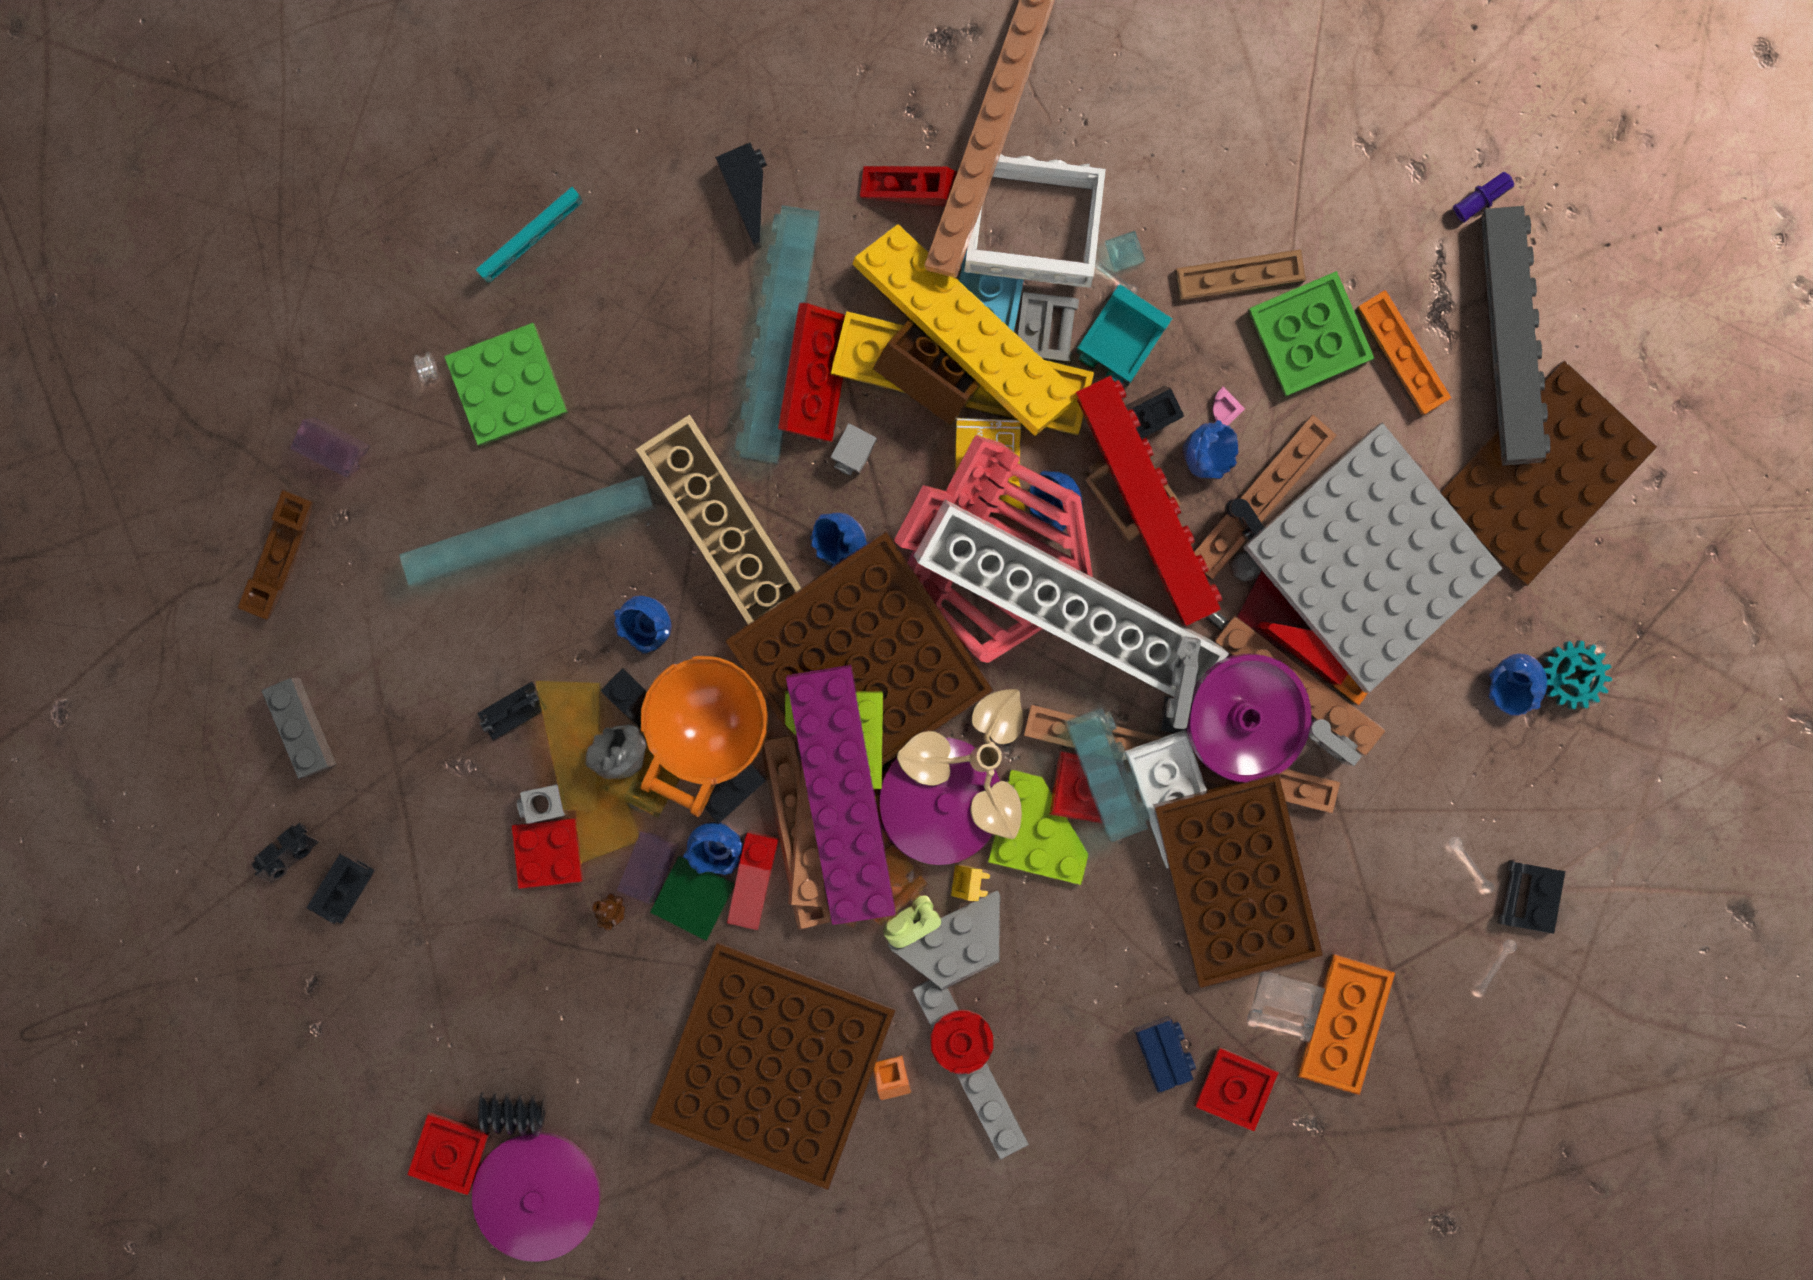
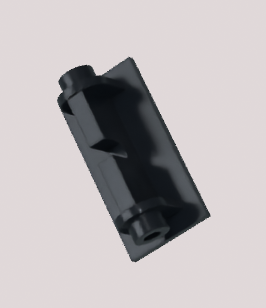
M530 682L477 714L481 719L479 723L485 733L488 732L494 741L548 708L533 682Z
M303 823L292 824L277 837L282 848L278 850L274 843H270L254 857L255 861L251 865L257 871L254 873L255 876L270 883L282 878L293 864L310 854L312 848L319 843L318 839L306 834L308 829Z

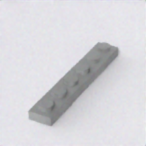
M930 980L912 988L932 1029L944 1014L953 1010H959L948 988L942 990ZM987 1062L981 1069L970 1074H956L1000 1160L1029 1145Z

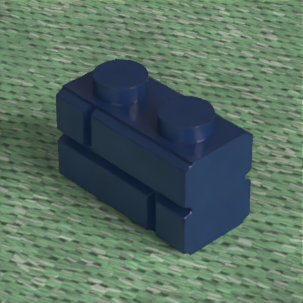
M1165 1016L1134 1028L1157 1092H1163L1194 1080L1191 1071L1196 1070V1066L1190 1051L1184 1053L1180 1041L1185 1040V1036L1179 1021L1173 1023L1170 1016Z

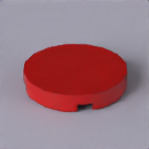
M968 1009L953 1010L944 1014L935 1023L930 1035L931 1051L935 1060L944 1069L955 1074H970L981 1069L991 1056L994 1048L993 1033L988 1022L980 1014Z

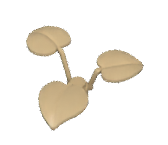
M1008 689L994 692L981 699L975 705L971 715V724L976 731L984 733L983 741L985 744L975 748L970 755L949 758L951 747L947 739L937 732L927 731L911 738L897 752V760L903 771L911 779L928 786L939 785L948 780L950 776L949 764L970 762L976 771L986 772L985 791L979 792L973 797L970 808L971 817L974 823L983 831L1014 839L1020 829L1022 818L1019 795L1015 788L1005 781L997 782L990 787L992 776L995 774L993 769L999 766L1002 759L1001 751L995 746V743L1002 745L1013 742L1018 738L1023 728L1020 692L1016 689Z

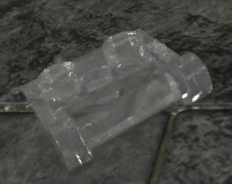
M1263 971L1261 972L1252 1007L1248 1014L1247 1026L1254 1028L1258 1026L1298 1036L1300 1041L1309 1043L1325 988ZM1264 1005L1299 1014L1305 1016L1303 1023L1299 1024L1263 1014L1262 1011Z

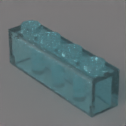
M1098 707L1064 720L1108 840L1114 842L1148 829L1145 821L1150 819L1144 802L1138 803L1134 791L1138 790L1139 787L1133 772L1127 773L1123 761L1127 760V755L1122 742H1115L1112 731L1116 729L1110 711L1105 713L1103 708Z

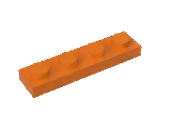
M1384 290L1357 307L1358 312L1421 415H1425L1451 399L1450 394L1387 291Z

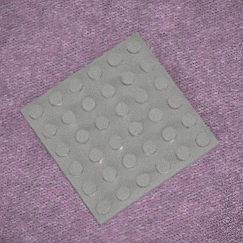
M1383 423L1375 426L1243 546L1364 693H1370L1502 569L1500 564Z

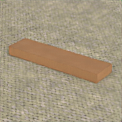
M1301 249L1175 269L1180 301L1306 281Z

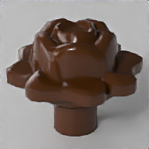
M610 893L607 899L603 898L601 901H596L593 904L592 910L595 913V918L598 919L597 927L610 931L613 926H617L623 921L625 906L622 905L623 898L621 896L616 897Z

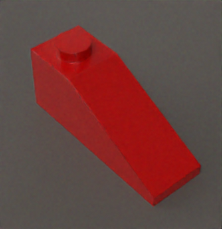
M863 166L860 198L945 207L958 172L947 166Z
M1260 622L1257 626L1326 682L1341 685L1347 677L1348 672L1312 630L1268 622Z
M751 830L747 832L727 920L728 924L758 930L779 844V837Z

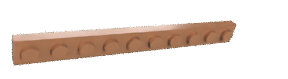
M1019 0L927 256L924 265L927 271L957 278L1055 0Z
M1035 705L1030 706L1023 734L1027 737L1127 762L1128 759L1125 751L1162 738ZM1194 752L1203 781L1222 786L1237 782L1211 771L1200 761ZM1289 769L1279 774L1286 802L1333 813L1340 782Z

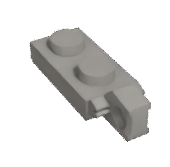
M1180 636L1175 650L1181 658L1180 667H1175L1173 671L1172 686H1176L1174 699L1169 698L1166 709V717L1170 718L1173 728H1187L1198 670L1197 661L1201 640L1198 638Z

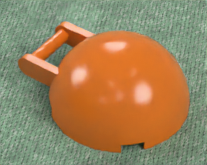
M712 656L692 657L693 659L669 666L654 680L646 693L641 708V732H644L648 748L654 755L641 784V789L648 793L652 790L690 809V814L699 817L703 812L716 784L735 778L755 760L763 747L768 726L767 707L758 685L743 669L734 663ZM663 767L680 779L702 784L697 797L695 798L659 780L658 777Z

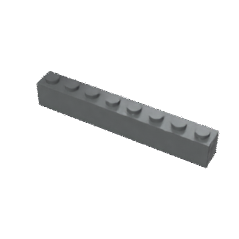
M1524 206L1485 209L1481 216L1502 466L1541 463L1546 458V454L1550 453L1549 434H1544L1543 422H1547L1548 410L1546 403H1541L1540 391L1545 389L1544 372L1538 369V359L1542 358L1541 340H1536L1535 328L1539 327L1538 309H1533L1532 297H1536L1537 285L1535 277L1530 278V266L1534 264L1533 247H1528L1527 235L1531 234V219L1529 215L1525 216Z

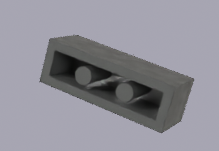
M289 678L261 690L298 779L310 777L336 766L337 764L301 679Z

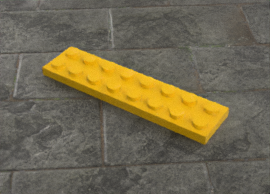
M899 224L854 257L853 266L1034 436L1078 400L1075 394L1077 390L958 279L927 271L924 265L929 252Z
M846 311L831 374L904 392L873 370L887 343L904 325ZM1044 360L1077 391L1091 385L1094 372ZM980 386L965 407L1017 420L982 386ZM1076 401L1046 428L1079 435L1083 413L1078 402Z

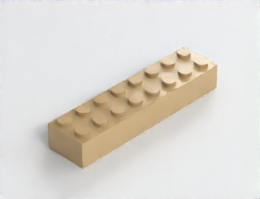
M690 415L636 449L747 624L801 588Z

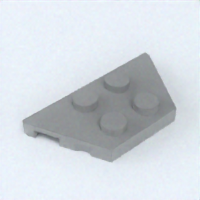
M997 890L979 899V901H975L940 918L941 925L936 930L906 947L896 948L890 943L888 946L891 951L926 976L940 989L944 990L1000 962L1001 896Z

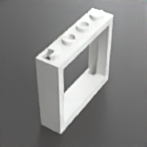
M1000 154L993 177L1092 189L1084 263L977 250L981 208L967 247L964 272L1091 288L1094 277L1106 169L1090 167V164H1082L1080 166L1069 165L1062 160L1045 162L1037 161L1030 156L1013 158Z

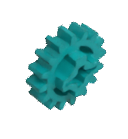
M1582 640L1576 641L1575 647L1571 641L1564 642V650L1559 646L1553 647L1552 650L1555 656L1544 657L1549 666L1543 669L1547 674V685L1551 688L1546 695L1548 697L1557 695V705H1563L1567 701L1568 709H1575L1577 703H1579L1581 708H1589L1588 700L1593 703H1599L1600 699L1597 694L1608 693L1609 691L1603 686L1604 682L1612 681V677L1605 675V671L1612 668L1611 664L1602 663L1606 654H1595V644H1590L1585 649V643ZM1578 654L1587 657L1592 662V664L1588 665L1585 662H1583L1581 656H1579ZM1562 661L1563 665L1560 671L1556 673L1558 665ZM1575 670L1587 671L1578 676L1577 679H1565V677L1571 676ZM1593 677H1595L1594 684L1590 689L1589 684L1591 683ZM1559 685L1569 687L1574 696L1564 692Z

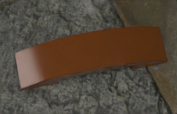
M286 490L281 491L271 518L274 521L253 578H249L238 609L269 620L298 557L309 523L313 501Z

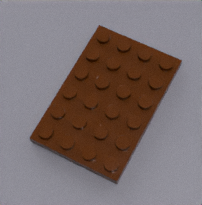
M1565 360L1545 379V389L1540 391L1541 403H1546L1548 410L1547 422H1543L1544 434H1549L1550 453L1546 454V458L1541 463L1502 466L1498 429L1440 491L1490 554L1524 586H1528L1657 448L1650 439Z
M1278 773L1248 782H1236L1153 804L1194 971L1200 988L1323 956Z

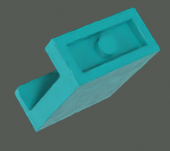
M1119 284L1075 352L1080 355L1078 359L1092 369L1098 366L1107 372L1105 377L1112 376L1114 381L1119 380L1121 384L1124 383L1129 386L1173 318Z

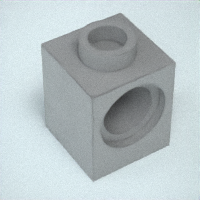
M848 423L831 456V459L836 462L834 467L850 476L853 471L860 474L877 442V438Z
M562 783L520 792L521 799H517L519 815L521 818L525 817L527 824L568 814ZM538 795L546 797L549 802V808L545 813L538 812L534 807V799Z

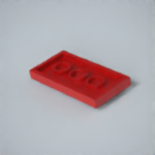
M799 303L778 430L821 441H833L843 377L832 375L831 371L845 319L844 314L809 303Z

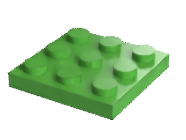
M1337 271L1248 309L1285 397L1374 359Z
M534 323L444 356L475 440L479 446L568 413Z

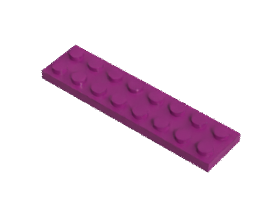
M846 665L787 675V686L832 925L896 915L852 666Z

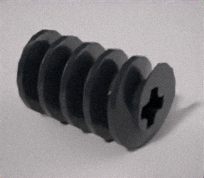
M481 1092L478 1102V1124L480 1125L481 1132L488 1133L491 1126H493L494 1133L500 1134L505 1126L507 1134L513 1135L518 1126L520 1135L525 1136L531 1127L533 1136L538 1137L544 1127L546 1118V1096H544L541 1105H537L535 1095H531L528 1104H524L522 1094H519L516 1102L512 1103L509 1093H506L503 1102H499L497 1093H493L490 1101H486L484 1092Z

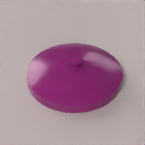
M1252 653L1227 657L1210 667L1194 687L1187 724L1189 741L1200 761L1211 771L1227 779L1237 782H1248L1270 774H1280L1297 759L1308 739L1311 727L1309 696L1296 673L1279 660Z
M945 737L951 747L949 758L970 755L975 749L974 746L964 741ZM896 756L889 762L882 774V789L877 790L876 802L881 827L890 842L908 857L933 865H947L960 862L978 852L993 835L980 829L974 823L970 812L973 797L977 793L985 791L986 772L976 771L970 762L949 764L950 776L948 780L939 785L928 786L911 779L901 768ZM993 769L995 774L992 776L990 787L1000 782L995 769Z
M528 1132L525 1136L519 1134L499 1144L481 1164L472 1189L474 1216L486 1239L504 1254L531 1262L555 1259L577 1247L588 1235L597 1218L601 1198L598 1175L588 1156L570 1140L547 1132H541L538 1137H534L532 1132Z

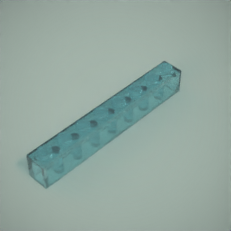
M782 205L781 213H775L772 232L777 233L775 245H769L767 263L772 264L770 276H764L761 294L766 295L765 307H759L756 326H761L759 339H753L751 357L756 358L754 370L748 369L746 388L751 389L749 401L743 400L740 419L745 420L744 431L737 433L735 451H740L739 457L743 460L779 465L784 431L778 430L798 306L799 303H806L821 218L820 211Z
M642 475L399 554L408 584L419 586L656 509V505L647 478Z

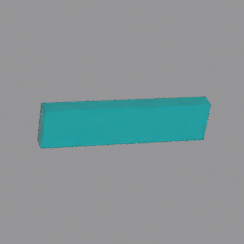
M573 187L569 188L481 264L476 271L487 283H491L583 203L581 196Z

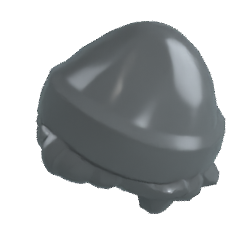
M627 724L614 726L613 728L606 727L603 730V735L597 734L594 736V742L587 750L585 764L589 769L594 770L605 779L629 778L642 768L646 739L639 732L638 727Z

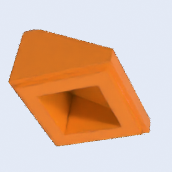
M902 1056L876 1062L873 1073L881 1100L911 1093Z

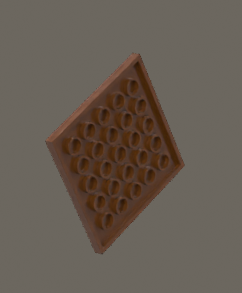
M886 531L725 639L729 648L747 674L758 685L763 697L798 747L797 736L785 725V691H788L787 675L851 665L856 691H882L883 693L882 766L897 756V752L911 738L922 732L935 731L994 691Z
M717 942L649 1123L828 1190L896 1009Z

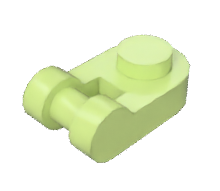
M925 895L920 896L913 901L912 906L896 914L886 922L883 930L884 936L893 947L903 948L936 930L941 925V919L938 913L933 911V904L930 898Z

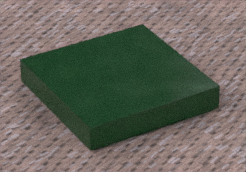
M679 855L650 913L707 941L735 883L713 872L700 874L689 865L687 859Z

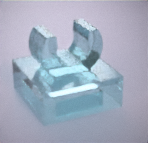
M1136 231L1104 242L1114 272L1145 262Z

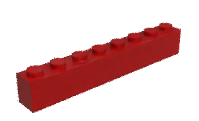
M1108 376L1075 392L1078 405L1182 625L1188 626L1221 610L1218 603L1222 601L1221 594L1215 583L1210 585L1205 576V573L1209 572L1204 558L1201 554L1195 555L1191 544L1195 543L1194 537L1187 525L1182 527L1177 516L1181 514L1180 507L1174 496L1168 497L1163 487L1168 484L1160 467L1154 468L1150 459L1151 456H1154L1153 450L1147 438L1141 440L1136 428L1140 427V423L1134 410H1127L1122 400L1127 396L1119 380L1114 381L1112 376Z

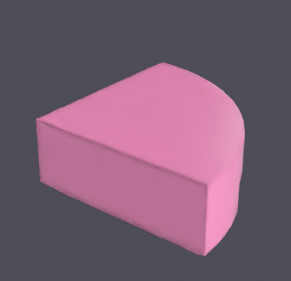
M1224 387L1218 391L1212 405L1214 422L1220 420L1225 425H1229L1245 410Z

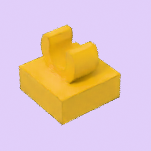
M955 864L951 896L968 901H979V896L985 897L988 894V891L980 890L981 879H990V875L982 872V869Z

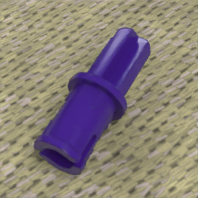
M1502 172L1482 187L1476 186L1475 192L1458 204L1453 205V210L1462 222H1466L1467 219L1483 208L1493 206V201L1514 187L1515 184L1512 177L1506 172Z

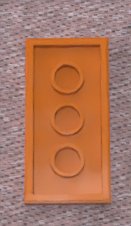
M1332 954L1298 1069V1077L1360 1095L1395 972Z

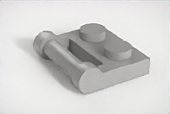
M1023 292L1018 336L1043 360L1072 363L1073 353L1070 352L1074 313L1075 310H1078L1079 299ZM1053 307L1062 309L1057 350L1048 349Z
M1311 718L1308 738L1342 764L1355 766L1362 757V755L1355 751L1358 745L1344 735L1336 734L1335 736L1331 732V726L1328 721Z

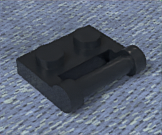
M1508 861L1507 870L1510 873L1502 914L1498 915L1497 923L1554 934L1566 871ZM1524 873L1529 874L1521 918L1516 917L1515 912L1522 874Z

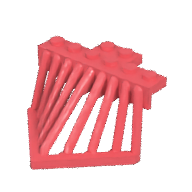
M975 435L946 491L925 485L922 486L894 542L902 548L914 550L907 563L961 643L980 661L989 663L1043 628L985 599L1018 621L1017 624L1007 630L999 627L951 587L953 581L918 564L914 554L944 499L1091 577H1093L1081 497L1073 490L1064 488L1018 464L1020 457L1004 444ZM1016 476L1062 501L1064 510L1009 482V478ZM1009 495L1057 521L1059 524L1066 525L1067 534L1003 501L999 496ZM990 513L1003 514L1053 540L1065 549H1070L1071 557L990 516ZM943 599L949 601L993 638L983 645L980 644L942 607Z

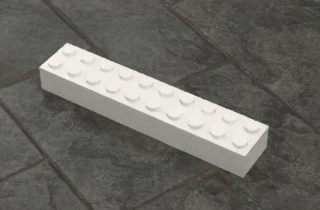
M945 499L914 554L918 564L1173 697L1176 686H1172L1173 671L1175 667H1180L1181 658L1175 651L1180 636L1201 640L1195 685L1210 667L1225 659L1229 654L1219 644Z

